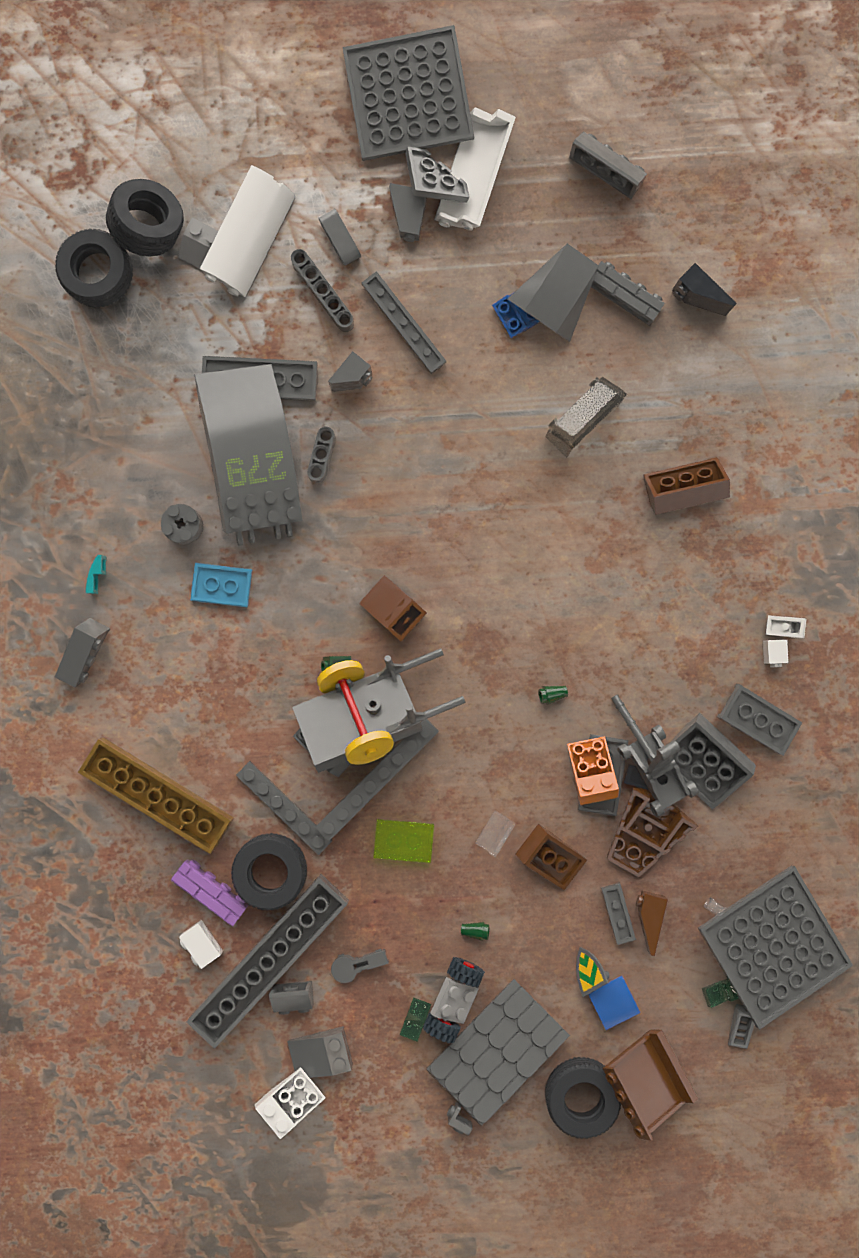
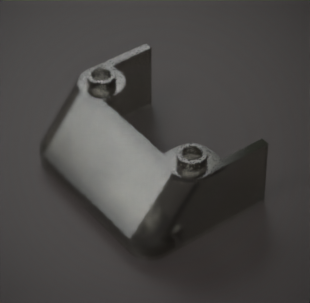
M596 377L589 384L591 388L559 420L555 418L548 425L550 429L545 437L567 458L572 450L616 406L618 407L628 395L623 389L604 377L600 379Z

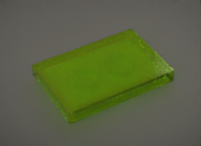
M377 819L373 858L431 863L434 824Z

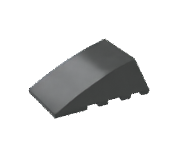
M567 243L535 272L531 278L520 286L508 300L570 342L599 265Z

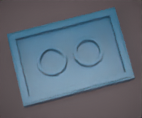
M195 563L190 601L248 608L253 570Z

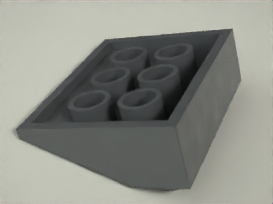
M700 713L671 740V742L675 740L681 751L676 753L674 760L676 765L679 766L685 783L692 781L699 791L697 796L712 810L754 775L756 765Z

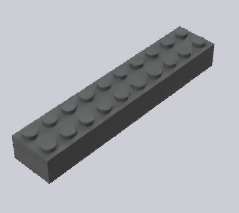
M320 874L190 1015L186 1023L215 1049L346 907L349 899Z

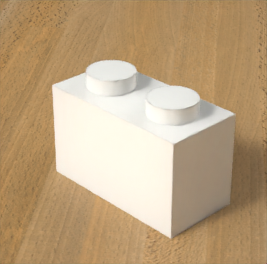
M202 920L179 936L181 946L192 955L191 960L196 966L199 965L201 969L219 957L223 952Z

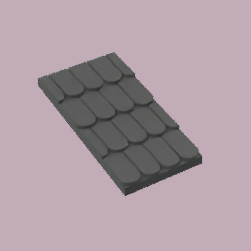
M513 979L457 1036L455 1043H450L426 1070L482 1126L570 1035Z

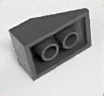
M344 1026L287 1041L294 1071L301 1067L309 1078L333 1076L352 1070L353 1062Z

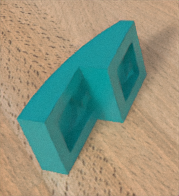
M97 555L91 565L86 583L87 594H98V575H106V556Z

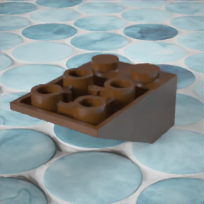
M385 575L359 603L401 642L427 614L425 610Z

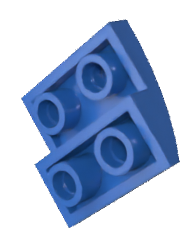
M506 295L492 306L508 334L513 338L535 326L540 321L508 300L511 295Z
M623 976L610 981L589 994L606 1030L640 1014Z

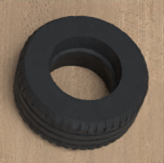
M132 179L117 186L111 195L105 217L108 231L122 248L133 254L147 257L162 255L172 249L179 237L184 222L183 210L175 195L160 183L148 179ZM130 211H145L155 217L160 225H145L136 220Z
M84 229V231L80 230L75 232V234H71L61 244L55 260L56 275L61 286L76 301L89 307L100 308L118 302L117 300H120L127 293V289L129 290L133 280L132 260L126 249L122 248L110 233L100 229ZM93 254L107 255L110 258L111 265L106 277L96 283L82 282L79 278V269L82 262Z
M273 833L261 834L249 840L236 854L231 869L232 884H234L233 887L238 896L245 903H248L249 906L266 911L277 910L290 904L302 890L307 877L306 859L301 848L290 838ZM263 854H274L280 857L287 866L288 874L286 881L276 889L264 888L253 878L252 865Z
M574 1057L573 1059L565 1060L564 1063H560L551 1072L545 1087L546 1105L553 1123H555L560 1131L562 1130L563 1133L577 1139H591L602 1135V1133L604 1134L616 1122L615 1120H617L621 1109V1103L616 1099L611 1084L606 1080V1074L602 1069L605 1065L597 1060L595 1061V1059ZM582 1082L596 1085L600 1090L601 1096L593 1109L586 1112H575L566 1106L565 1095L572 1086Z

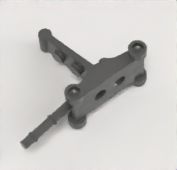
M618 695L612 697L611 699L616 709L619 710L627 726L637 739L636 742L628 746L626 744L617 747V751L624 761L629 758L632 759L655 801L649 804L652 813L659 817L665 813V808L684 797L689 796L692 798L698 795L699 791L692 781L685 783L679 766L676 765L674 760L676 753L681 751L679 744L674 740L664 746L662 740L666 738V734L660 725L651 728L652 733L644 737L636 725V721L633 720L626 709L624 702L621 701ZM648 758L651 761L650 766L647 764ZM663 774L667 777L665 785H661L657 781V778Z

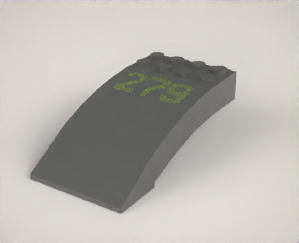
M272 365L194 374L200 414L203 420L214 475L222 530L226 534L235 532L238 546L243 545L241 531L246 530L250 544L255 543L253 529L273 526L275 538L281 539L279 525L285 524L287 537H292L291 523L303 520L292 450Z

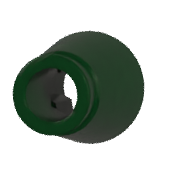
M543 686L542 689L538 690L541 704L546 703L548 705L568 697L567 687Z
M485 922L462 924L461 935L479 941L488 940L490 926L485 924Z

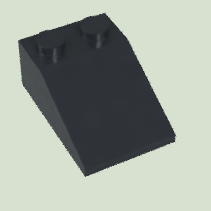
M696 263L680 277L672 289L674 296L679 301L726 316L737 304Z

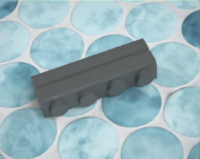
M601 261L591 287L650 326L665 304L662 302L663 299L657 294L652 295L647 292V288L641 283L635 284L632 282L628 274L624 272L620 274L614 270L615 267L611 263Z

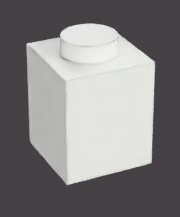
M787 640L763 641L764 664H770V667H782V663H788Z

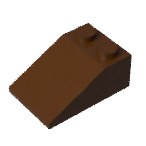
M540 824L535 827L515 854L524 865L563 890L567 888L587 861L584 856Z

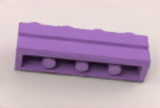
M188 859L184 861L171 881L233 927L248 907V904L238 894L237 896L233 894L227 884L217 882L214 874L209 871L205 873L201 870V865L193 859L191 861Z

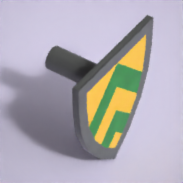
M579 947L576 974L582 997H585L609 983V972L604 971L601 963L590 951Z

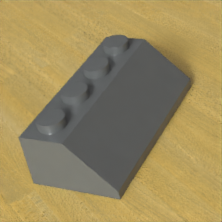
M584 131L572 144L569 155L570 159L628 198H633L647 175L642 167L633 165L627 157L618 155L609 145H603L597 141L594 135L587 134Z

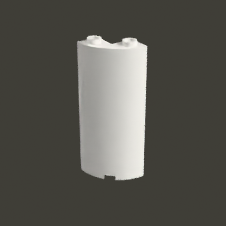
M476 107L470 112L474 140L459 143L451 167V174L458 180L461 178L467 183L469 200L465 203L441 199L434 219L441 226L450 227L451 225L466 230H473V228L480 226L516 118L515 116L500 109L493 115Z
M252 165L200 267L206 279L214 283L216 280L223 283L228 288L227 291L236 297L238 295L246 297L295 198V194L286 185L277 183L273 176Z

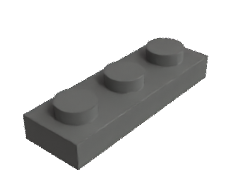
M616 883L601 887L616 944L620 945L636 940L621 884Z

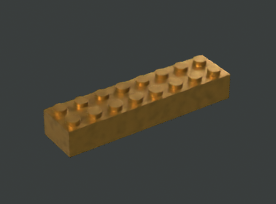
M105 738L97 740L78 771L79 774L209 854L215 850L234 819L231 815Z

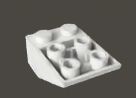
M300 1067L265 1094L255 1104V1109L281 1139L326 1097Z

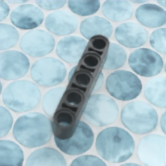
M302 249L294 250L291 254L294 269L336 326L342 332L351 331L354 327L351 312L308 254ZM299 257L305 259L301 264L296 263V259ZM311 272L316 274L313 279L307 278V275ZM320 288L328 289L325 294L318 293ZM332 303L339 304L335 310L330 309L329 306ZM343 318L350 319L347 325L340 323Z

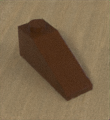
M642 891L641 895L637 897L636 906L638 907L647 951L651 956H655L668 899L663 895Z

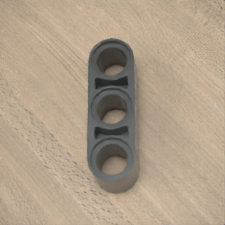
M335 208L318 217L321 226L344 266L361 257L355 242Z
M328 426L321 427L318 430L307 474L312 482L321 483L326 478L336 440L334 431ZM326 432L332 434L331 439L328 441L321 439L322 435ZM319 451L327 452L324 459L317 458ZM315 469L322 471L321 476L318 478L312 477V472Z

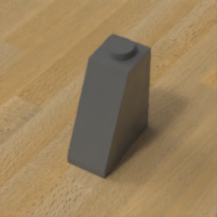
M390 183V196L400 238L407 242L419 241L427 197L413 196L412 187Z

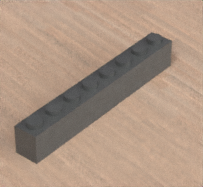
M428 719L421 721L423 731L404 738L316 825L315 828L328 841L439 732Z

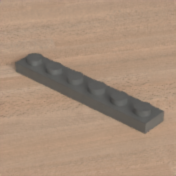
M377 271L361 282L368 294L431 374L446 363L444 357Z
M251 761L236 774L318 855L333 841L332 839L328 841L315 828L316 824Z

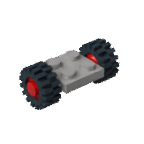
M453 957L447 974L454 979L445 978L435 1004L424 1023L423 1030L438 1040L440 1039L443 1042L446 1041L452 1044L455 1043L461 1026L456 1022L464 1024L485 971L472 962Z

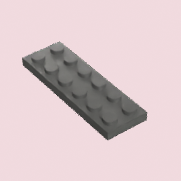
M203 356L202 373L271 364L280 399L316 401L317 361Z

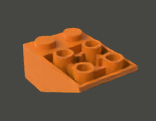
M605 736L567 744L580 805L618 798L619 788Z

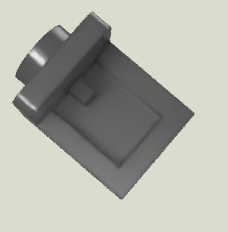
M456 1102L454 1106H450L447 1112L448 1124L459 1134L465 1133L469 1135L472 1131V1122L458 1114L461 1110V1105Z

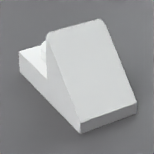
M768 616L766 635L804 638L806 619Z

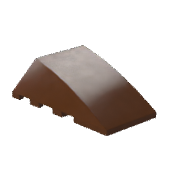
M633 788L606 858L640 877L658 861L657 859L660 856L666 855L673 845L678 841L681 842L686 838L685 835L691 830L694 831L698 825L673 804L664 809L665 813L656 817L649 806L650 803L655 801L651 792L647 789Z

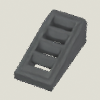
M736 1004L728 1045L747 1049L755 1024L743 1005ZM735 1036L744 1037V1040L737 1039Z

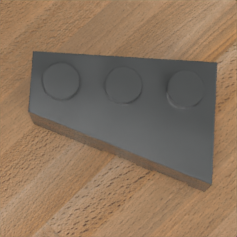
M91 618L76 626L55 678L73 687L84 683L88 678V671L93 665L95 657L110 628Z

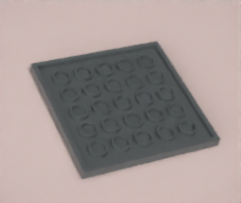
M454 25L342 47L363 161L405 153L407 146L428 149L474 140Z
M792 865L698 927L705 942L756 1028L759 1030L853 966L796 867Z

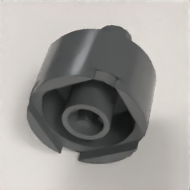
M185 504L171 505L162 515L161 530L168 539L178 544L186 545L201 536L203 521L200 514L190 506ZM184 522L186 523L185 527H180L179 523Z

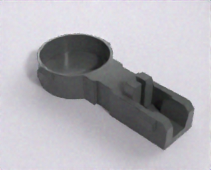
M377 949L375 952L365 954L363 957L355 958L343 953L338 955L333 962L331 973L338 982L349 983L352 982L357 973L365 969L369 970L389 964V959H387L385 949Z

